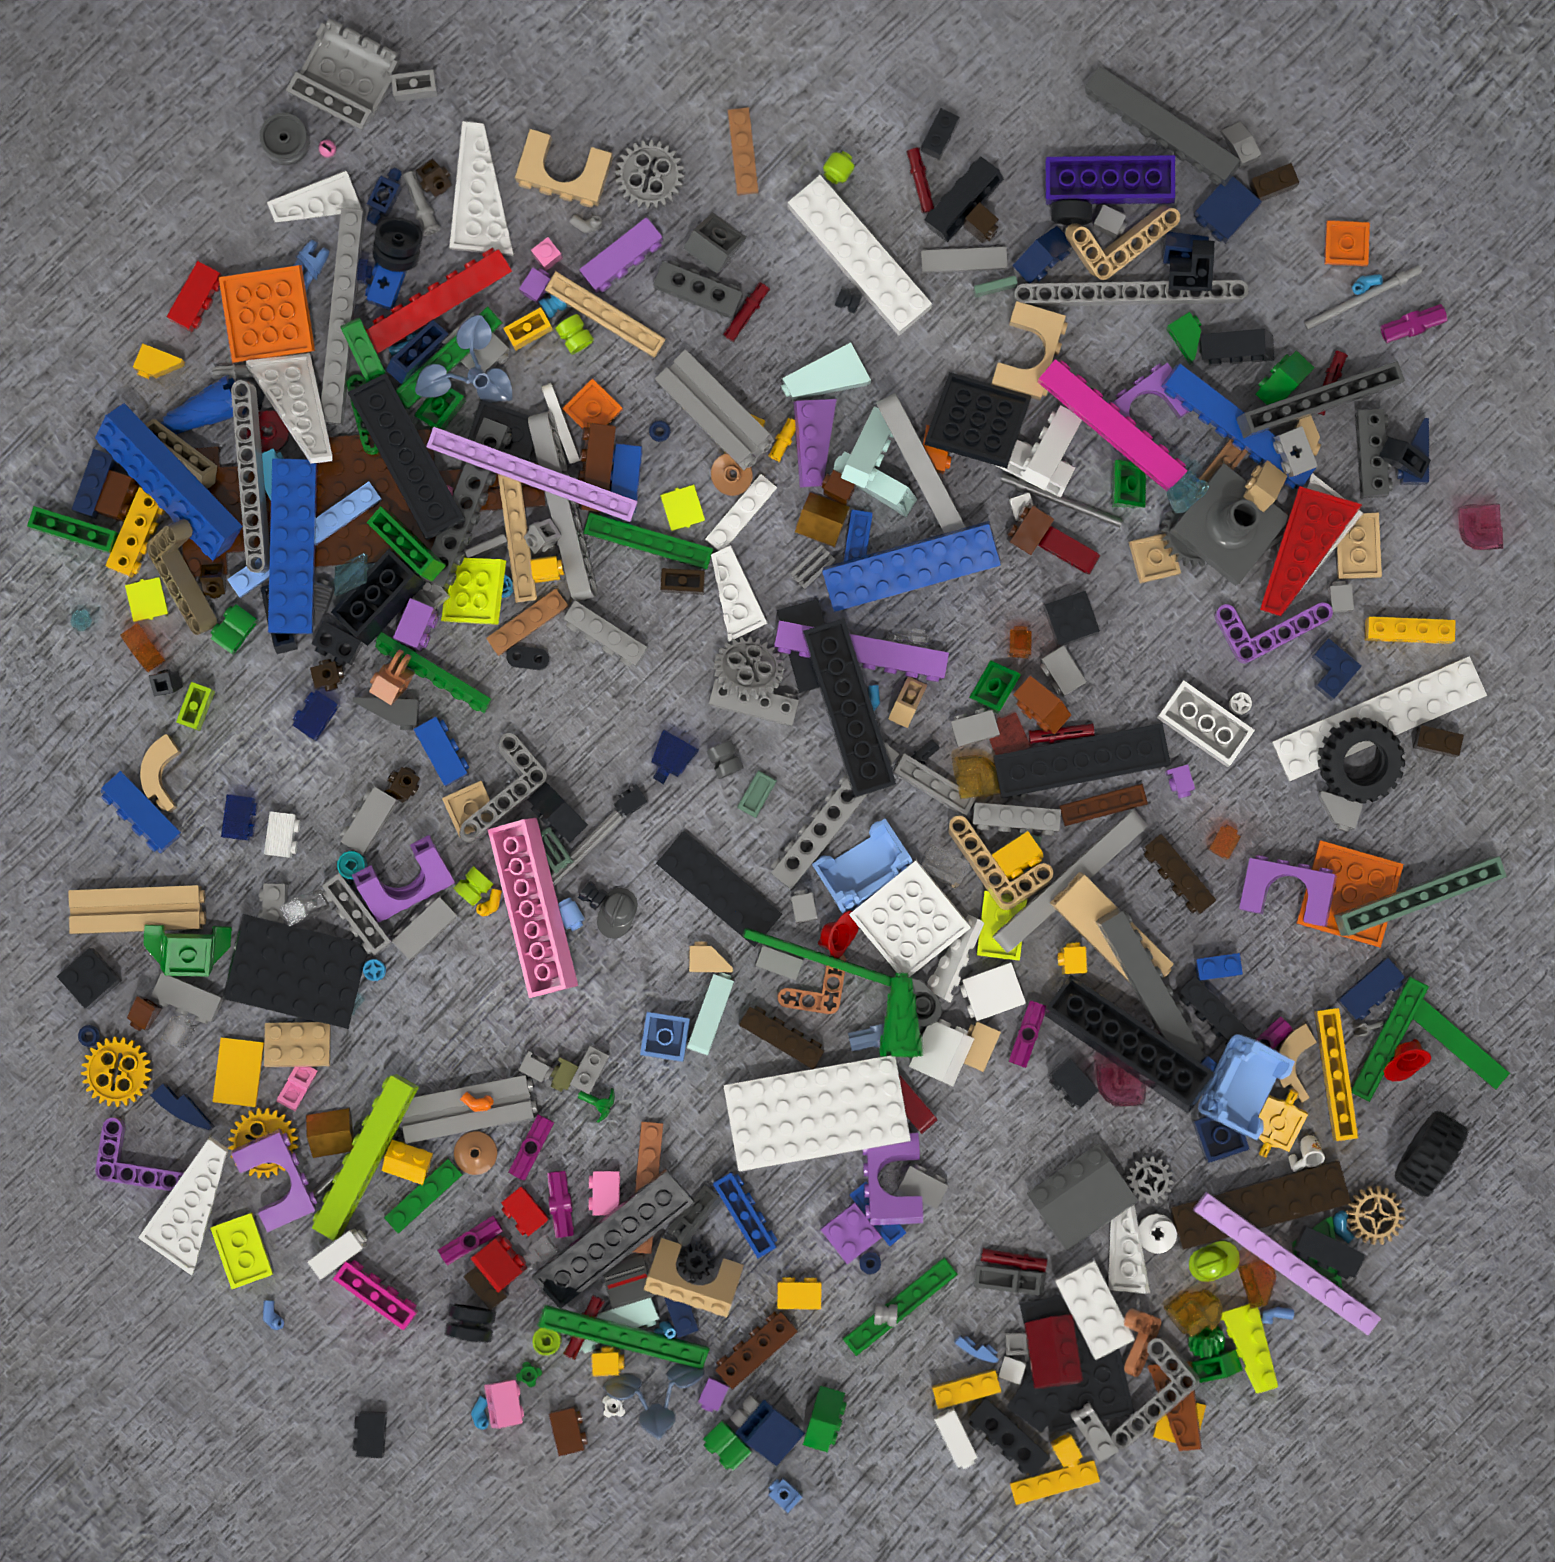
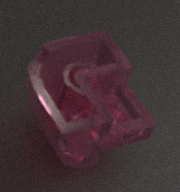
M1499 503L1469 504L1458 507L1459 533L1467 546L1475 550L1503 549V527L1501 526Z
M1114 1063L1096 1064L1097 1086L1099 1094L1102 1095L1105 1101L1112 1106L1119 1107L1142 1106L1146 1099L1145 1084Z

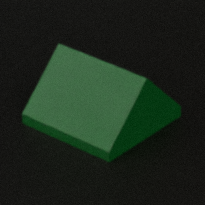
M450 388L448 392L441 396L427 397L414 416L431 429L436 427L445 430L466 400L462 394Z
M1115 460L1113 463L1112 507H1146V474L1132 462Z
M990 660L969 698L999 714L1021 674Z

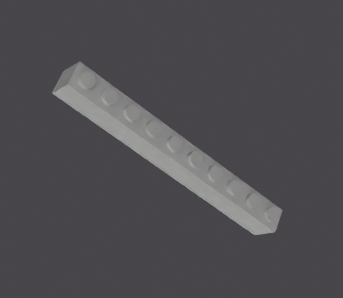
M341 208L321 406L326 425L344 426L351 349L340 326L355 319L366 216L363 210Z

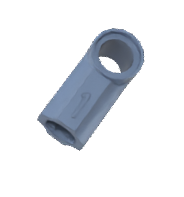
M884 1024L848 1033L852 1051L873 1046L874 1048L880 1047V1038L883 1035Z

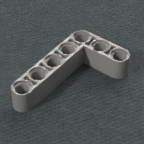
M506 733L500 738L498 751L520 777L462 824L459 834L464 842L470 843L477 840L488 829L530 797L546 780L547 774L545 769L518 737L512 733ZM506 740L511 741L514 748L506 749L503 746V742ZM517 758H526L528 764L525 766L519 765ZM533 773L539 774L541 781L534 782L530 775ZM522 787L525 790V794L517 795L514 788ZM505 800L509 807L502 809L498 806L497 802ZM481 814H490L492 821L484 822L481 819ZM468 826L473 827L476 834L469 836L465 833L464 828Z
M1158 1337L1148 1343L1147 1349L1150 1356L1172 1381L1112 1434V1443L1116 1448L1124 1449L1132 1445L1199 1385V1377L1166 1338ZM1156 1342H1161L1164 1346L1161 1354L1155 1351L1154 1345ZM1170 1359H1175L1178 1362L1177 1370H1172L1169 1367ZM1187 1375L1192 1378L1193 1384L1191 1387L1184 1385V1376ZM1168 1390H1173L1176 1393L1175 1401H1170L1167 1398ZM1152 1404L1159 1406L1160 1414L1158 1416L1151 1412ZM1136 1418L1143 1420L1144 1428L1142 1430L1136 1428ZM1120 1432L1127 1435L1128 1441L1126 1444L1120 1442Z

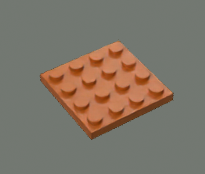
M302 265L219 277L232 363L315 351Z
M1320 840L1311 870L1319 871L1320 868L1333 870L1332 874L1337 876L1327 927L1304 922L1308 901L1307 888L1296 924L1381 948L1388 921L1350 936H1341L1334 915L1395 893L1404 864Z

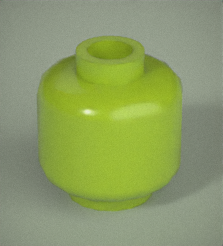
M844 151L841 153L833 152L823 165L824 177L834 184L846 182L854 171V164L851 161L852 157Z

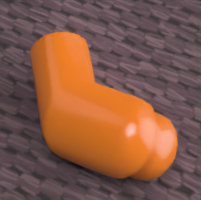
M466 1092L460 1098L474 1112L488 1111L494 1103L493 1098L489 1095L484 1096V1098L475 1099L470 1093Z

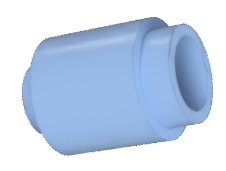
M571 897L558 903L562 922L566 930L571 929V931H575L583 926L582 922L585 918Z

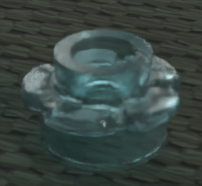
M85 610L75 611L70 620L71 626L77 628L78 631H85L92 623V619L89 617L90 614Z

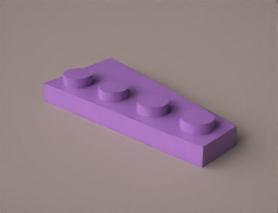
M836 399L794 401L800 487L822 486Z

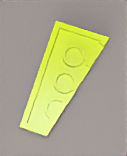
M1257 1302L1218 1313L1220 1319L1224 1320L1228 1328L1226 1332L1229 1338H1233L1238 1356L1242 1357L1246 1365L1244 1369L1256 1393L1278 1388Z

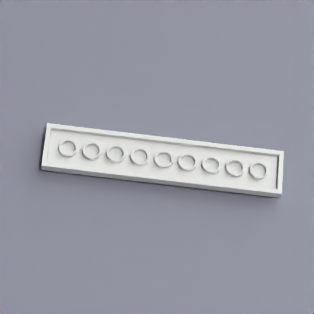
M1469 656L1271 743L1290 782L1320 769L1318 767V760L1321 759V756L1318 754L1319 748H1323L1325 745L1322 740L1325 736L1329 738L1331 735L1329 730L1332 727L1339 728V723L1344 720L1350 722V719L1355 717L1361 720L1363 717L1370 718L1386 726L1394 735H1398L1487 696ZM1369 741L1357 743L1349 749L1345 757L1375 744Z

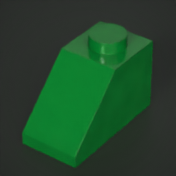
M1190 312L1166 328L1189 365L1195 360L1201 334L1200 326H1202L1196 315L1192 316Z
M1236 1350L1221 1352L1219 1356H1211V1359L1205 1357L1192 1361V1369L1198 1375L1199 1383L1228 1378L1243 1371Z

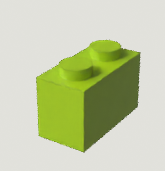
M191 682L176 722L201 731L215 691Z

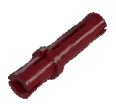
M920 148L909 149L906 153L911 168L909 170L910 175H913L922 213H928L935 207L925 171L927 169L923 165Z
M761 282L758 283L751 295L746 297V302L723 333V336L732 342L736 340L756 309L759 310L761 307L760 304L770 291V288Z
M1335 351L1330 367L1325 371L1327 374L1322 386L1337 382L1342 377L1341 371L1348 357L1346 353ZM1325 411L1317 414L1325 415Z
M1093 723L1061 727L1056 732L1059 733L1058 735L1042 736L1053 734L1050 730L1047 732L1042 729L1028 731L1030 744L1048 741L1049 743H1054L1057 740L1095 736ZM1080 730H1081V732L1066 733V734H1064V732H1072V731H1080Z
M983 1248L981 1262L1019 1267L1024 1271L1031 1269L1046 1272L1048 1258L1028 1256V1253L1021 1255Z
M592 1295L585 1312L581 1314L597 1318L605 1300ZM572 1336L563 1354L576 1360L585 1339Z

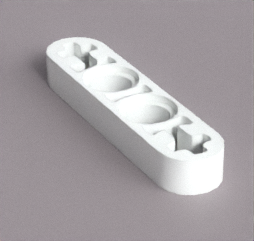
M549 383L541 386L549 410L554 415L558 433L569 463L572 464L580 461L552 384Z

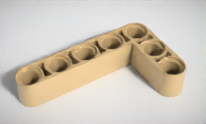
M1161 205L1104 250L1101 249L1091 232L1086 227L1077 223L1067 227L1065 236L1089 273L1105 280L1174 228L1180 221V213L1175 208ZM1170 211V218L1165 221V215ZM1153 224L1154 229L1148 234V228ZM1081 230L1080 237L1075 239V233ZM1134 238H1137L1136 245L1132 247V240ZM1092 247V253L1087 256V249ZM1120 250V256L1115 260L1114 255ZM1103 264V270L1098 273V266Z
M955 816L951 819L949 824L951 838L1001 909H1012L1050 884L1053 877V869L1046 863L1035 866L1010 882L968 820L963 816ZM962 824L964 830L957 832L953 829V825ZM972 841L977 847L975 849H968L965 843ZM979 859H985L988 861L989 865L986 867H981L978 865L977 861ZM1045 871L1049 877L1047 879H1040L1037 873ZM996 876L1001 882L994 885L990 883L989 878ZM1026 882L1030 885L1031 889L1023 891L1019 885ZM1009 894L1013 900L1006 903L1002 900L1001 896Z

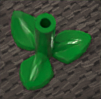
M611 1088L608 1099H599L581 1090L578 1098L596 1107L601 1113L600 1118L596 1122L600 1123L609 1115V1108L614 1104L615 1093L614 1089Z

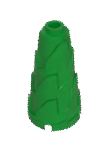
M895 973V977L891 979L883 1035L880 1038L879 1056H923L922 1036H920L917 1017L916 994H914L912 977H908V973Z

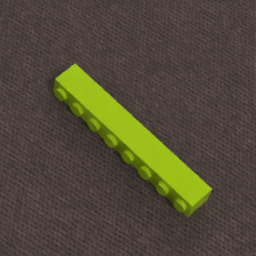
M398 1074L388 1076L383 1082V1091L380 1096L378 1095L375 1098L371 1114L367 1115L364 1119L362 1132L354 1138L352 1142L354 1147L351 1153H348L343 1159L342 1164L344 1166L341 1172L335 1175L331 1191L325 1194L322 1201L324 1203L322 1209L318 1210L313 1217L314 1224L312 1229L333 1241L342 1237L419 1086Z

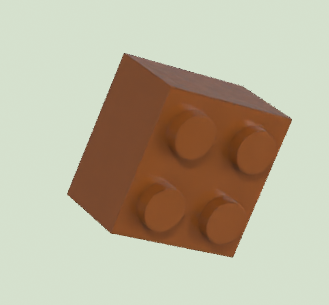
M1029 676L1013 694L1018 701L1016 705L1022 710L1021 712L1030 720L1033 718L1037 722L1036 724L1045 732L1050 730L1055 734L1071 716L1064 703L1032 676Z

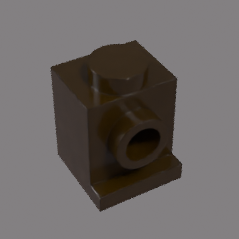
M223 564L201 565L200 582L202 583L204 596L216 599L225 595L226 578Z

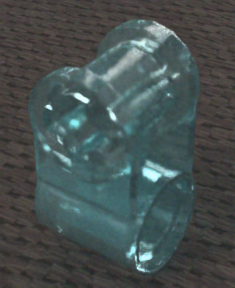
M1193 471L1185 473L1167 491V498L1173 511L1176 513L1188 511L1198 499L1206 494L1209 484L1205 480L1197 478Z

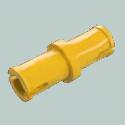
M787 418L780 434L776 435V442L768 454L771 459L780 462L785 450L792 444L791 439L796 431L794 419Z

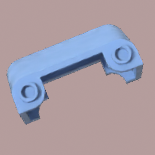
M886 819L872 824L869 831L870 838L838 858L833 859L832 856L823 855L812 863V866L842 914L856 909L913 863L910 855Z
M1239 1034L1234 1035L1228 1042L1214 1071L1213 1081L1199 1102V1112L1254 1140H1258L1264 1130L1263 1120L1258 1115L1276 1078L1284 1079L1288 1077L1292 1072L1295 1061L1253 1039Z

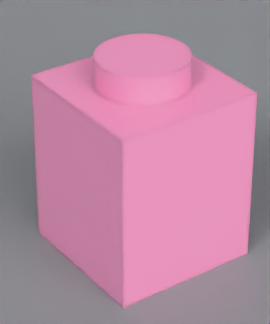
M548 237L531 250L532 255L545 271L563 259L560 251Z

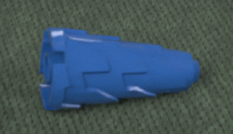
M230 375L223 376L219 381L189 398L184 404L167 412L166 416H163L161 424L177 435L190 429L204 427L233 418L231 389L235 383L234 379L230 378ZM246 407L243 409L242 415L247 413Z

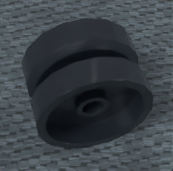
M393 217L383 220L378 224L375 231V241L372 249L373 259L382 268L390 271L403 272L411 270L419 261L423 239L422 231L415 223L404 218Z
M449 1304L448 1316L460 1322H448L444 1335L469 1342H492L493 1330L489 1327L481 1326V1324H493L497 1311H490L487 1308L471 1305Z

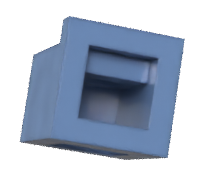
M784 1477L780 1481L776 1479L769 1486L771 1491L768 1495L787 1513L803 1497ZM787 1491L788 1496L781 1498L780 1492Z

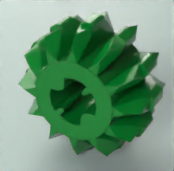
M1202 1324L1201 1327L1196 1326L1194 1330L1189 1331L1188 1347L1194 1356L1200 1355L1201 1359L1204 1357L1211 1359V1356H1219V1353L1224 1351L1225 1336L1219 1327H1213L1212 1324L1209 1326Z

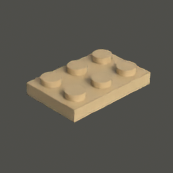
M1363 513L1336 547L1338 579L1382 577L1379 513Z
M320 1022L265 1023L264 1066H330L331 1025Z

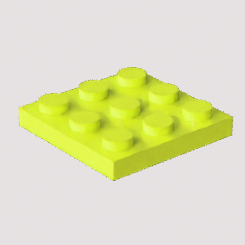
M464 558L462 564L458 565L455 571L457 576L454 584L450 585L449 589H445L450 597L443 603L441 621L498 625L506 560Z

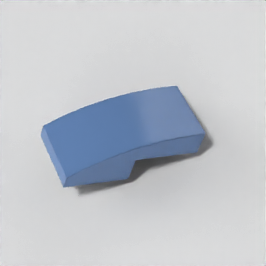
M959 1335L954 1341L964 1351L981 1360L993 1363L999 1360L996 1357L998 1352L989 1344L985 1347L981 1343L975 1349L974 1346L976 1344L967 1335L965 1338Z

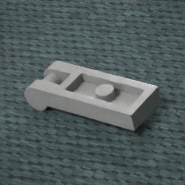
M1090 1402L1083 1405L1084 1408L1079 1411L1074 1410L1070 1414L1101 1462L1119 1452V1449L1113 1445L1112 1437ZM1089 1415L1090 1418L1084 1421L1082 1420L1084 1417Z

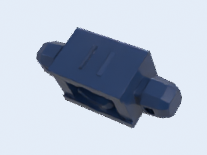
M392 168L389 171L388 179L380 176L366 203L368 208L372 210L367 215V222L373 225L378 224L381 214L386 217L389 216L402 190L400 184L397 183L400 182L402 172L396 168ZM388 188L389 198L386 201L380 202L379 195L387 192Z

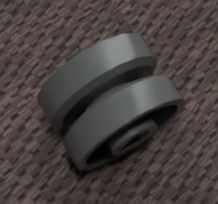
M277 113L270 116L261 127V145L273 162L280 165H293L300 162L307 155L310 148V137L304 124L296 116L289 113Z

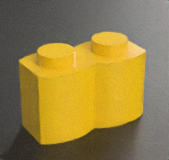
M557 556L530 559L532 577L535 583L561 580L560 575H564L563 562L558 560Z

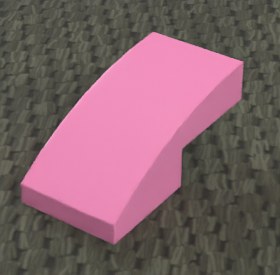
M294 1067L287 1083L277 1098V1102L296 1112L318 1071L312 1067Z

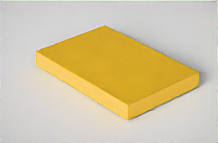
M221 1037L212 1102L249 1107L257 1106L264 1042Z

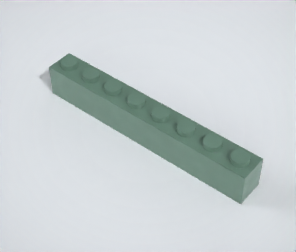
M1493 856L1338 913L1334 917L1341 936H1350L1507 876L1500 856Z

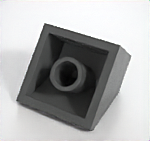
M712 212L693 230L683 249L704 263L709 269L718 273L727 265L746 237Z

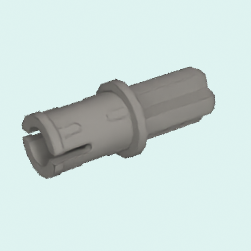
M233 363L231 366H214L212 371L214 379H221L225 375H230V378H234V380H237V378L253 377L246 365H236V363Z

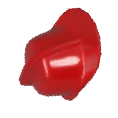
M851 910L844 912L837 921L829 922L822 928L818 945L829 950L830 954L835 958H839L844 954L858 933L859 926L849 915L852 912Z
M1417 1039L1404 1042L1397 1046L1394 1059L1384 1069V1077L1393 1082L1405 1080L1426 1066L1431 1061V1054L1423 1050Z

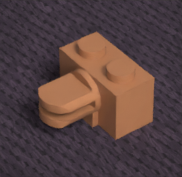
M401 649L398 650L389 664H384L379 673L376 672L370 681L373 685L369 692L390 705L407 690L415 672L406 668L411 659L409 654H406L401 663H399L404 654V651Z

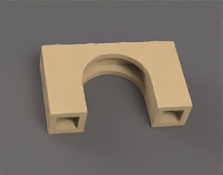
M530 129L515 176L519 186L526 189H531V187L540 189L539 192L546 195L555 193L566 201L575 199L580 201L581 205L587 207L598 206L613 159L612 153L591 147L583 173L571 182H558L552 179L545 171V160L552 141L551 135Z
M1016 301L1009 326L1036 334L1044 344L1045 356L1040 364L1031 369H1019L998 362L992 384L1031 395L1032 399L1039 401L1042 395L1046 396L1048 391L1037 381L1052 364L1054 355H1059L1062 343H1059L1058 340L1060 334L1065 335L1068 325L1067 322H1064L1066 316Z
M661 1238L644 1290L712 1312L716 1315L727 1317L744 1265L723 1258L718 1276L713 1282L707 1285L690 1284L683 1280L676 1270V1262L682 1245Z

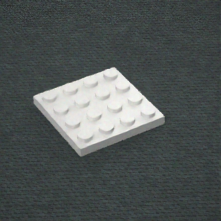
M917 860L849 914L897 973H908V977L971 928V925Z

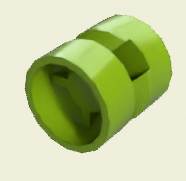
M578 314L565 319L555 328L560 338L566 339L565 346L571 355L585 349L594 341L589 330L583 329L584 323Z
M473 866L465 874L466 879L460 880L453 889L474 907L482 898L481 893H487L494 884Z
M539 1328L532 1339L533 1347L541 1355L548 1356L554 1354L562 1344V1335L560 1332Z

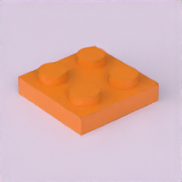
M1327 220L1324 264L1368 266L1370 222Z
M592 378L562 410L583 429L587 427V423L608 425L623 408Z

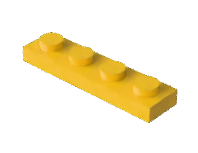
M1090 1460L1079 1463L1072 1468L1065 1467L1010 1483L1015 1504L1018 1505L1100 1482L1095 1462Z

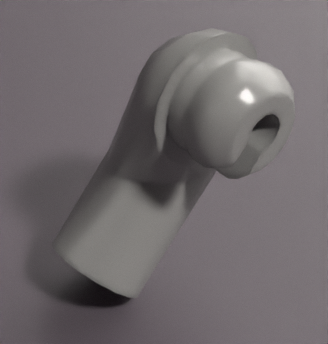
M575 214L570 220V224L583 233H590L601 228L602 219L600 216L594 215L591 219L583 220Z

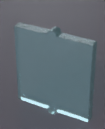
M366 553L335 567V579L333 580V583H335L334 595L339 596L367 582V570L369 567L367 566L368 555Z

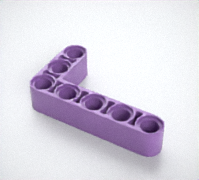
M1319 603L1252 639L1233 606L1225 604L1219 607L1215 612V620L1237 661L1246 664L1324 624L1332 617L1333 610L1329 604ZM1318 608L1326 610V618L1321 619L1317 616ZM1228 610L1231 614L1230 620H1223L1220 617V611ZM1299 618L1307 620V628L1302 629L1298 626ZM1280 628L1288 630V638L1284 639L1279 636L1278 631ZM1231 629H1238L1240 631V639L1236 640L1231 637ZM1260 638H1267L1270 641L1269 648L1265 649L1260 646ZM1241 648H1248L1251 651L1250 658L1246 659L1241 656Z
M118 1117L107 1119L102 1126L95 1169L97 1177L103 1181L172 1191L175 1185L171 1187L167 1184V1176L170 1174L174 1175L177 1184L185 1172L120 1162L126 1126L124 1121ZM113 1121L119 1125V1130L115 1134L109 1129V1125ZM108 1143H112L115 1146V1153L113 1155H109L106 1152V1145ZM105 1164L109 1165L112 1169V1173L108 1177L102 1172ZM126 1168H130L133 1171V1177L130 1180L126 1179L123 1175ZM147 1171L154 1173L155 1179L152 1183H148L145 1180Z

